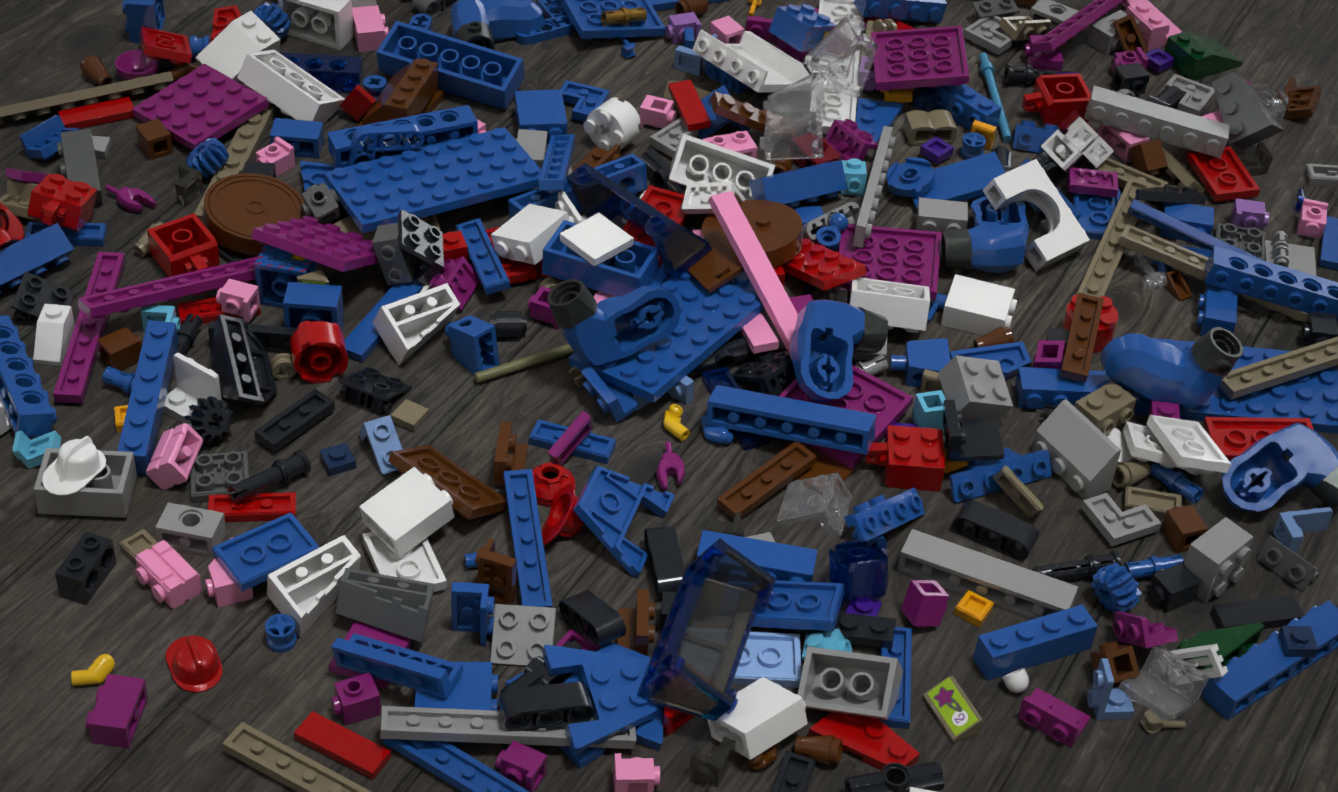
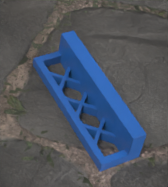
M355 633L349 641L337 637L331 646L338 667L361 674L370 672L372 677L445 699L463 672L461 664Z

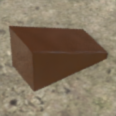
M1179 270L1167 272L1158 280L1178 301L1193 296Z

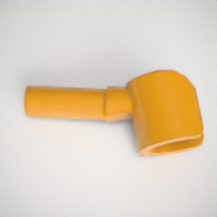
M747 0L748 3H751L749 16L753 17L756 7L762 4L761 0Z

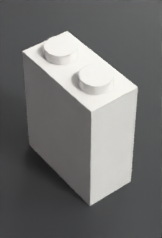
M528 204L491 234L497 256L536 265L543 259L544 247L563 220L570 222L568 212Z
M955 274L944 306L941 325L979 335H985L999 326L1010 328L1013 316L1009 314L1014 315L1017 300L1013 299L1015 289Z
M415 467L359 506L363 523L399 558L454 518L451 496L445 490L440 491L428 474H422Z
M764 677L706 711L711 737L750 760L808 724L805 712L806 704L803 698Z

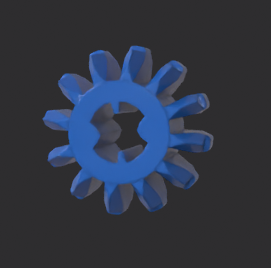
M265 2L254 10L253 13L280 39L289 32L291 21L287 18L288 13L282 11V7L278 8L275 3L269 4Z
M209 138L203 143L200 142L197 147H194V150L189 153L186 163L193 174L197 175L200 179L209 178L210 175L215 174L216 171L226 164L229 153L221 141H218L216 138Z
M1114 563L1101 568L1093 575V581L1091 582L1095 590L1093 594L1098 597L1099 604H1103L1108 612L1129 611L1139 602V597L1142 595L1141 591L1137 588L1139 583L1134 580L1133 574H1130L1125 566L1120 567L1119 564Z

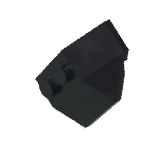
M219 314L209 356L212 369L219 376L221 397L262 405L278 393L268 352L258 338L247 328L248 325L244 319Z

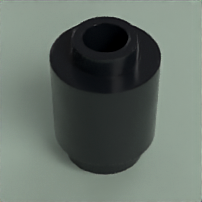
M496 311V314H489L490 324L495 326L497 338L522 337V332L527 331V316H521V311Z

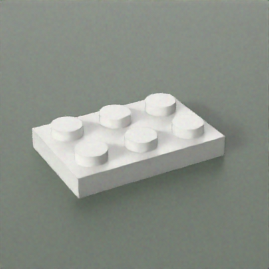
M1156 415L1149 416L1147 426L1162 444L1164 450L1174 460L1176 466L1185 470H1190L1191 468L1201 469L1207 473L1228 472L1231 463L1199 422Z
M1126 421L1123 433L1131 456L1142 462L1149 460L1157 462L1166 468H1179L1149 427ZM1191 468L1190 470H1186L1187 472L1194 475H1199L1201 473L1210 476L1211 474L1201 469Z
M373 532L362 534L364 546L377 574L434 583V592L447 589V580L427 538L399 558Z

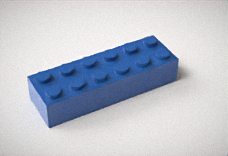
M400 21L394 23L376 52L380 72L394 75L415 59H428L431 62L438 63V89L503 110L507 109L515 95V91L518 90L524 80L522 58Z

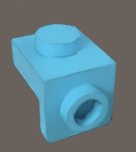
M859 159L842 160L847 189L841 190V194L864 196L867 181L865 161Z
M142 306L143 331H146L148 320L176 323V329H180L181 320L180 317H176L175 306Z
M22 430L15 433L13 453L29 469L41 465L46 448H60L61 436L56 431H52L30 440Z
M839 628L834 629V631L807 634L802 659L805 660L807 646L852 652V647L849 640L844 638Z

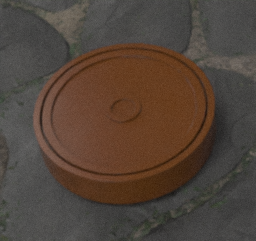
M242 173L224 177L207 190L204 198L202 220L205 227L216 239V242L222 246L243 254L259 255L264 245L268 244L251 238L253 228L262 227L266 223L277 224L278 221L287 222L291 218L302 219L306 215L301 207V204L304 203L303 198L287 183L267 175Z
M745 200L738 202L772 267H777L790 261L800 252L803 246L802 219L795 210L784 204L768 200ZM709 214L702 224V241L714 233L735 253L716 215Z

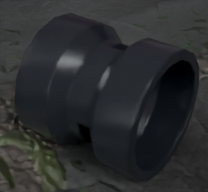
M1039 153L1032 159V161L1037 159L1053 184L1060 179L1063 172L1062 168L1056 162H1053V158L1049 154Z

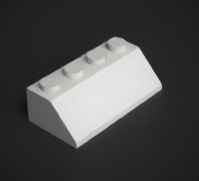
M276 50L248 53L237 76L244 83V86L268 98L269 103L275 104L283 114L292 116L296 120L317 121L324 124L340 108V104L345 100V98Z
M683 134L675 150L668 180L687 186V183H697L698 181L720 182L727 180L734 183L746 200H753L749 180L772 175L775 165Z

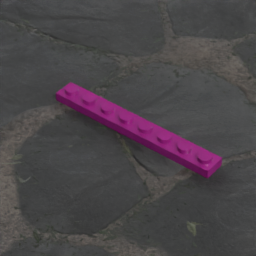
M1094 0L1032 43L1033 53L1042 52L1046 55L1055 52L1056 48L1065 45L1068 39L1076 37L1077 33L1086 30L1089 24L1096 23L1099 17L1107 15L1109 10L1117 8L1119 3L1127 0Z
M98 252L84 297L118 288L126 261L125 253ZM80 309L53 392L54 402L83 403L99 350L97 339L103 337L109 314H106L103 318H90Z
M258 257L78 298V307L90 318H103L106 314L128 312L131 308L149 307L165 300L174 301L186 295H200L203 291L219 290L224 287L228 279L249 283L250 280L256 279L254 264Z

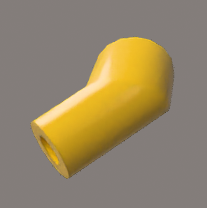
M671 404L664 413V428L679 440L684 441L688 438L690 430L681 424L680 415H682L683 409L677 404Z
M102 654L95 659L88 669L72 671V686L103 683L107 675L115 667L113 657L109 654Z

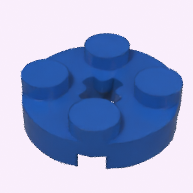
M910 157L906 158L904 163L898 164L896 162L892 164L886 174L891 194L919 199V197L923 198L926 194L925 192L933 187L936 179L935 171L929 161L923 158Z

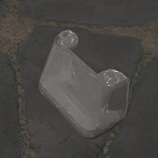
M852 14L849 17H844L806 55L803 66L817 85L860 99L878 49V45L873 41L874 38L872 36L861 34L866 28L863 18Z
M813 73L769 95L768 100L763 101V109L766 110L764 136L760 137V150L765 151L766 160L823 158V115L826 112L823 73Z

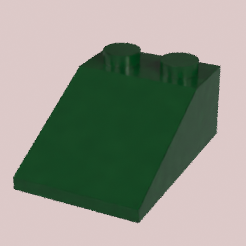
M1186 31L1168 36L1164 51L1175 58L1172 67L1185 78L1193 81L1240 67L1243 63L1215 39Z

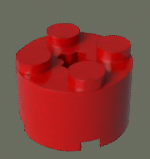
M1078 294L1072 296L1071 301L1067 305L1061 329L1070 330ZM1106 296L1099 297L1104 298L1093 353L1103 351L1104 347L1112 341L1118 321V312L1112 305V300Z
M303 321L298 325V329L290 339L291 354L296 373L298 372L302 379L311 383H326L331 381V377L339 373V376L343 374L348 366V355L340 326L336 323L325 321Z

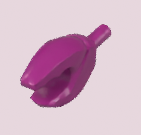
M110 185L105 187L106 191L116 195L119 205L129 212H142L143 208L139 203L153 208L157 206L156 201L143 190L122 187L119 190Z
M670 441L665 442L666 453L662 455L656 469L657 480L664 491H667L668 475H674L677 478L678 486L681 485L685 477L684 463L678 454L672 452V443Z

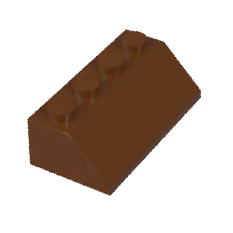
M415 59L394 74L362 119L361 125L421 114L438 88V63L431 62L428 59Z

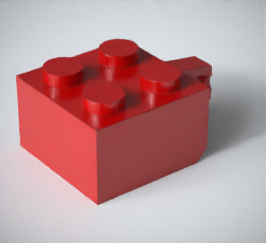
M1080 73L1041 75L1035 80L1033 93L1023 95L1021 106L1024 111L1039 112L1044 124L1057 125L1073 110L1084 119L1091 93Z
M48 174L31 191L27 215L30 218L42 220V223L51 226L58 223L61 227L78 232L93 215L98 189L90 187L85 182L67 180L60 174Z
M195 213L147 230L150 254L168 277L220 265L216 239Z
M887 425L885 442L872 443L868 454L865 455V463L885 466V484L890 488H915L916 490L940 492L945 471L943 429Z

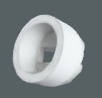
M1025 668L1018 669L1002 677L1006 687L1014 693L1023 692L1029 684Z

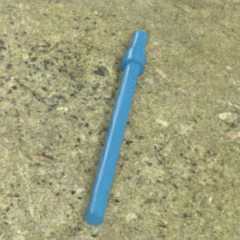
M981 53L979 55L981 75L985 77L992 102L1002 107L998 125L1003 142L1009 143L1012 141V136L994 79V67L989 62L988 55Z

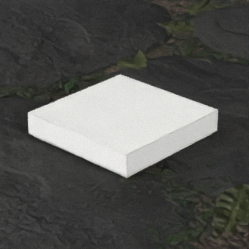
M600 213L560 233V241L593 266L633 246L634 243L632 236Z

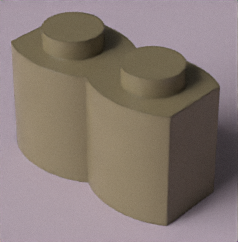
M914 110L905 113L903 128L910 144L921 146L936 136L948 144L955 142L957 127L949 111L934 110L926 112Z

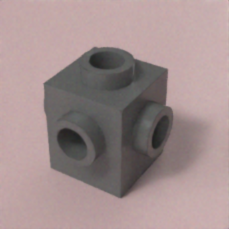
M325 182L320 185H312L302 193L304 203L301 204V207L306 216L317 218L318 223L323 225L341 217L337 204L339 203L338 196L334 189H328Z

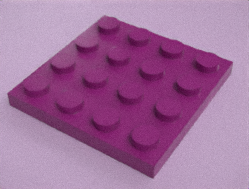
M962 25L871 32L876 90L890 91L903 88H934L944 85L959 86L969 84V70Z
M203 64L186 76L179 78L173 84L160 90V92L142 101L132 108L134 117L145 123L159 119L171 133L172 139L194 150V147H197L200 142L203 143L206 139H218L267 108L269 103L268 98L214 68Z
M303 216L302 219L291 218L287 222L278 221L277 224L266 223L262 227L253 228L252 239L342 272L379 263L372 244L373 240L362 239L363 236L359 233L342 232L339 226L333 224H320L317 218L311 216Z
M848 224L847 229L841 232L839 253L866 265L867 275L860 278L929 287L930 300H936L942 232L872 226L870 239L865 238L863 248L853 246L856 225ZM852 280L834 287V291L850 293Z
M853 365L854 383L851 391L835 401L818 403L810 399L799 387L797 379L779 395V397L877 414L873 443H878L886 434L887 425H894L913 402L912 396ZM807 444L852 470L865 457L864 454Z

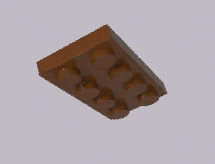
M430 445L391 452L388 460L389 463L398 468L397 470L401 474H405L413 467L422 474H428L440 491L445 490L453 500L452 507L458 511L461 517L470 520L506 510V498Z

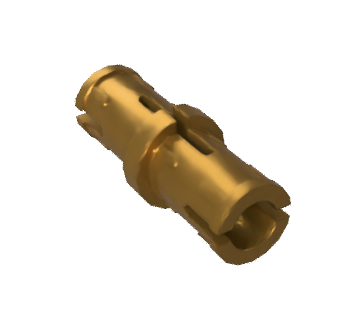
M621 7L615 11H602L600 18L603 26L612 24L628 25L632 22L645 21L647 13L644 7L632 9Z

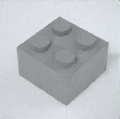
M956 355L938 372L946 400H955L957 411L961 410L962 420H999L1013 407L999 361Z
M1226 517L1190 544L1184 562L1185 568L1199 581L1195 596L1204 603L1213 596L1219 597L1225 591L1227 585L1231 582L1236 583L1241 579L1245 572L1243 565L1252 552L1250 546L1253 536Z

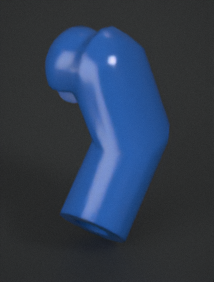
M707 414L701 417L703 433L709 442L728 445L733 441L732 431L724 427L707 425Z

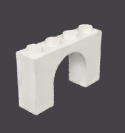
M1037 159L992 179L982 190L995 210L1022 200L1035 204L1045 214L1049 224L1048 234L1035 239L1026 247L1025 251L1026 258L1036 272L1079 251L1090 240Z

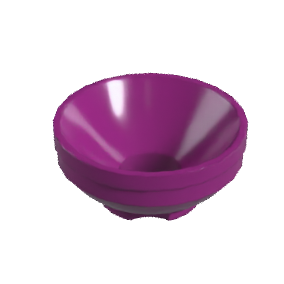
M139 49L126 51L115 60L118 75L126 80L155 75L159 68L158 60L146 57V54H143V51Z

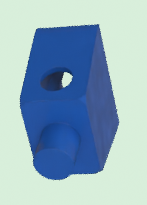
M470 315L456 322H451L446 326L445 335L450 338L453 357L472 374L500 365L496 331L493 324Z
M948 339L908 341L905 345L904 355H890L889 370L904 371L905 384L920 388L925 369L939 372L951 361Z

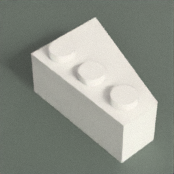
M446 283L382 306L373 321V325L398 366H400L451 321L460 303Z
M343 535L268 574L267 596L281 614L290 615L296 623L295 632L299 637L338 598L340 582L345 568L360 570L361 555L346 536Z

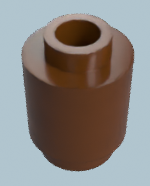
M679 0L675 3L676 14L694 12L698 16L707 12L709 2L708 0Z

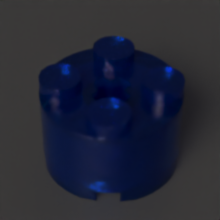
M847 541L837 544L835 551L829 550V583L844 584L845 592L842 600L854 601L861 596L878 598L886 595V588L888 587V550L883 545L876 543V548L867 547V541L863 543L860 541Z

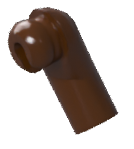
M184 63V65H179L170 70L173 82L186 76L199 66Z
M777 744L751 760L746 758L749 766L755 770H763L774 762L778 756Z

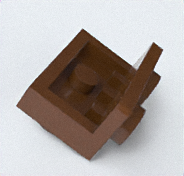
M1290 77L1287 86L1284 87L1283 96L1279 99V108L1281 111H1284L1285 119H1307L1313 117L1322 94L1320 85L1297 88L1295 77Z
M637 589L636 609H618V613L623 618L626 626V635L618 638L617 644L647 656L648 643H654L655 625H649V620H654L655 602H649V590Z

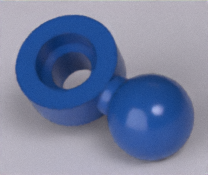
M842 213L833 214L829 219V226H824L817 231L815 243L823 245L832 251L838 249L841 240L840 233L848 227L847 217Z

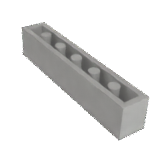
M1093 86L1084 119L1152 139H1161L1163 142L1217 158H1221L1229 138L1230 125L1098 86Z
M914 529L911 530L901 550L897 569L898 572L920 580H936L941 587L963 595L970 590L994 602V606L1031 619L1072 608L1078 586Z

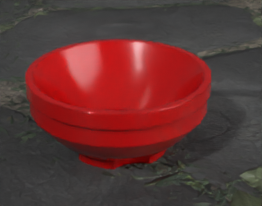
M549 462L532 469L537 505L551 507L557 493L566 485H572L576 489L573 474L561 465ZM550 471L557 473L558 476L548 479L543 474Z

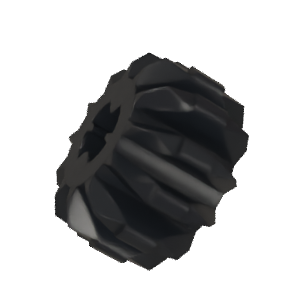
M209 396L207 399L198 398L197 406L193 404L189 406L192 411L191 415L184 416L186 420L191 422L189 425L203 438V443L210 444L212 441L222 442V435H230L227 426L235 424L232 420L228 419L233 411L226 408L227 403L213 396Z

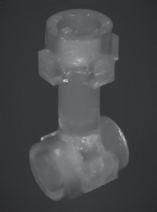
M1137 252L1134 255L1133 264L1135 268L1139 267L1145 274L1142 277L1144 289L1157 290L1167 285L1165 273L1155 272L1151 265L1154 260Z

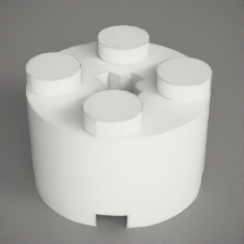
M616 97L610 98L591 111L583 124L584 130L589 134L595 145L606 151H609L615 144L620 145L622 149L640 135L638 125L641 121L637 111L629 102H621Z

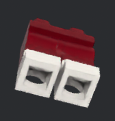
M1075 110L1057 126L1065 134L1064 136L1096 168L1114 152L1104 139Z

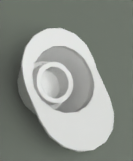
M85 436L82 439L69 440L59 448L57 459L43 473L42 482L44 488L49 493L58 496L77 493L105 468L106 458L102 452L96 449L89 436Z

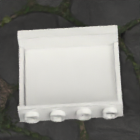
M700 30L692 50L757 92H807L815 73L814 70L750 31H744L739 44H724L707 32Z

